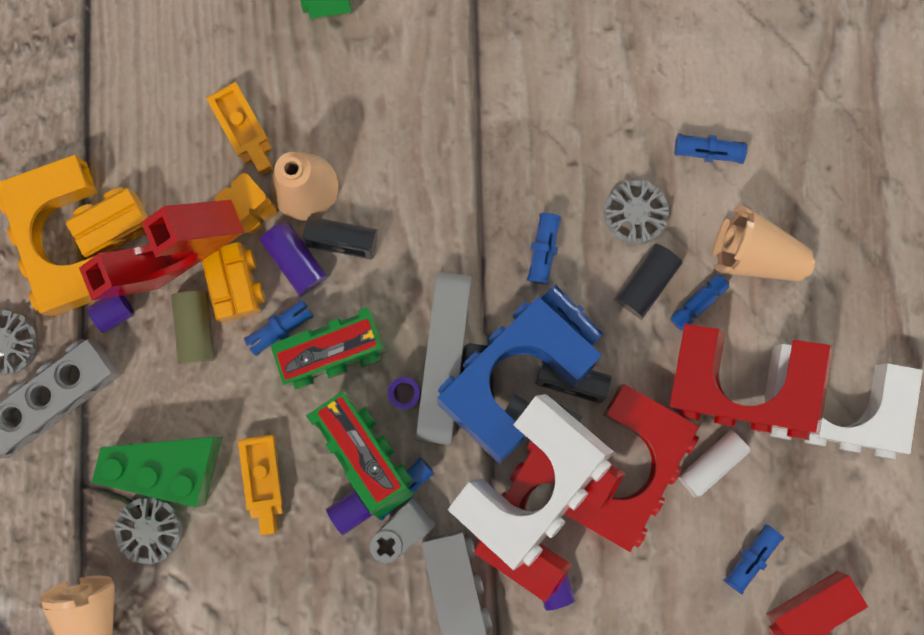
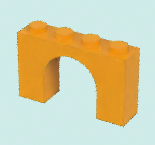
M77 155L69 156L0 181V210L3 214L7 215L10 227L7 228V233L12 244L18 248L21 257L18 260V266L22 275L28 279L32 290L29 292L30 302L40 314L52 317L94 302L91 300L79 267L91 258L72 265H56L45 253L42 243L45 223L57 209L97 194L87 162Z

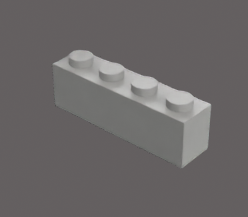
M460 530L422 539L421 545L441 634L487 635L486 630L493 629L488 607L481 609L478 595L485 592L480 572L473 573L470 559L477 558L476 554L473 553L475 548L472 537L465 538L464 531Z

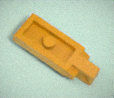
M235 81L206 97L236 154L240 159L242 158L245 165L253 161L262 177L273 172L274 168L266 156V153L272 151L269 144L270 141L237 82Z
M275 435L238 440L246 510L250 511L251 518L258 517L261 536L278 533L277 514H283L284 499Z

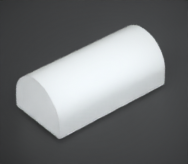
M730 430L682 472L678 479L693 497H700L749 454L751 448L735 432Z

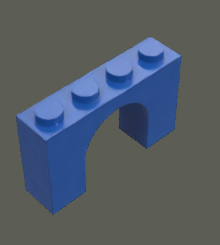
M539 297L531 304L527 301L524 302L513 314L512 317L515 320L506 329L503 326L499 327L488 339L490 345L482 353L475 351L463 364L465 370L457 378L449 377L438 389L440 393L437 397L438 405L499 464L517 448L526 436L513 425L516 421L496 403L491 394L489 378L494 368L508 357L522 354L532 355L546 362L568 384L575 388L598 364L602 356Z

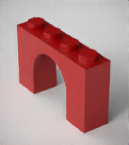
M231 199L167 205L141 222L150 244L132 249L98 253L80 266L79 270L92 301L157 290L245 232Z
M684 324L670 407L679 410L680 416L700 421L701 415L715 417V424L735 427L736 421L751 423L750 430L772 434L773 427L786 429V436L809 440L810 434L820 436L834 352L831 345L793 340L787 376L782 389L775 397L763 404L745 406L731 401L720 384L719 369L726 334L718 328Z
M622 384L619 385L603 416L635 433L646 444L651 457V469L648 479L634 494L622 498H612L609 504L600 510L584 500L575 510L569 507L564 515L631 552L634 546L638 548L644 541L648 532L645 525L651 515L655 517L661 510L665 501L662 494L668 484L673 485L678 479L682 470L679 463L685 453L689 455L695 448L699 436L696 435L699 426L631 387Z
M532 441L529 442L527 447L531 452L525 463L520 462L511 474L510 480L513 481V484L508 493L503 492L501 494L509 503L523 510H526L530 495L540 484H555V473L550 459ZM611 465L598 482L592 479L584 490L588 492V495L584 500L599 510L609 504L626 473ZM476 537L479 544L473 552L544 602H547L554 596L572 567L571 563L540 543L539 546L543 551L530 566L524 563L512 570Z
M836 571L766 613L771 622L768 630L771 635H828L835 627L868 608V605L851 577Z

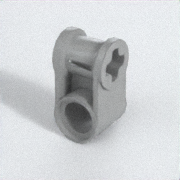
M413 498L390 519L391 521L375 534L370 543V553L378 562L391 563L409 547L418 543L437 524ZM381 537L385 540L394 539L396 543L392 547L395 551L393 555L389 552L384 554L379 552L378 549L381 547L379 539Z

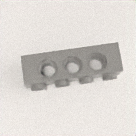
M80 339L74 342L65 350L67 354L57 362L55 360L47 362L37 370L38 376L29 382L23 381L8 391L9 397L0 403V459L13 456L122 375L99 342L89 339L85 341ZM76 366L80 371V378L75 384H72L69 380V373ZM45 388H48L51 392V399L47 405L41 402V393ZM16 409H19L22 414V420L18 426H15L12 421V415Z

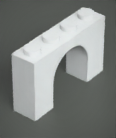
M779 344L772 347L764 403L775 397L785 383L792 345ZM889 363L875 365L869 404L861 418L845 427L836 426L822 418L820 436L810 434L809 440H805L804 443L826 447L827 441L840 443V450L861 453L862 447L875 449L874 456L896 460L897 454H910L923 370ZM773 427L772 434H770L771 437L791 440V437L786 436V429Z
M547 394L535 396L513 425L548 456L553 465L555 487L549 502L541 510L528 511L517 508L501 496L484 479L478 478L468 482L447 509L512 570L524 563L530 566L543 551L539 546L546 536L553 538L566 522L561 517L569 507L575 510L588 495V492L584 490L592 479L598 482L612 465L607 460L614 451Z

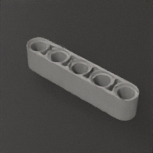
M437 272L416 441L451 445L454 420L438 405L437 397L440 395L438 389L449 377L457 378L460 375L472 278L470 275Z

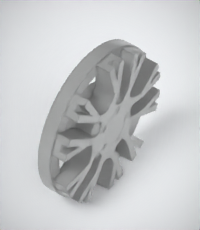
M645 180L626 181L617 186L608 196L604 206V219L609 231L617 239L628 244L638 245L654 240L664 230L668 221L669 206L663 195L664 193L658 187ZM630 187H641L640 196L634 197L631 194ZM623 190L630 200L626 202L619 194L620 191ZM647 190L652 192L648 201L642 199ZM658 198L662 208H651V201ZM612 200L621 203L623 209L620 211L610 210ZM651 213L661 215L662 220L651 218ZM622 215L623 220L612 223L611 218ZM646 222H651L657 227V230L649 235L645 228ZM624 223L631 226L628 237L618 231ZM640 226L641 238H636L635 227Z
M2 310L0 311V317L8 316L4 328L0 326V375H12L24 370L33 361L38 350V334L35 326L27 317L14 311ZM17 319H19L21 322L17 325L14 331L11 330L14 324L16 323ZM28 329L31 339L21 341L19 333ZM20 345L30 347L29 353L20 351ZM17 354L23 361L14 367L11 356ZM2 356L4 357V369H3V370L1 369Z
M153 497L137 499L124 507L114 527L116 545L119 547V551L126 558L141 564H153L166 559L176 550L182 537V522L177 510L167 501ZM149 503H153L152 516H148ZM138 505H140L142 511L141 518L135 517L131 512ZM162 507L170 513L163 521L157 518V513ZM125 518L135 522L134 527L124 523ZM175 523L174 529L164 530L163 524ZM122 530L132 532L130 540L124 541ZM163 534L174 537L170 547L162 543L161 538ZM136 540L139 544L131 551L128 547ZM154 543L157 544L162 553L160 556L156 553L153 546ZM144 545L149 550V558L139 556L141 547Z

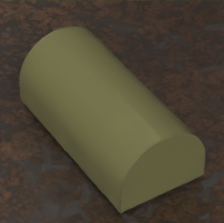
M186 291L172 294L171 301L178 364L215 361L208 292Z

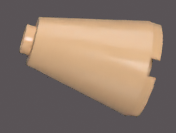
M288 152L279 157L272 174L270 193L274 204L283 214L299 221H307L309 216L320 218L326 214L325 212L337 200L339 188L337 176L326 160L314 154Z
M743 205L737 206L732 210L737 213L733 219L725 218L716 236L712 253L713 256L718 257V264H713V268L723 274L789 281H801L813 272L816 260L813 257L812 249L751 208Z
M101 575L79 578L80 584L68 587L67 582H63L47 589L40 595V606L54 635H113L115 585L111 577Z

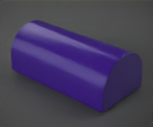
M288 221L275 225L260 238L262 245L300 297L329 278Z

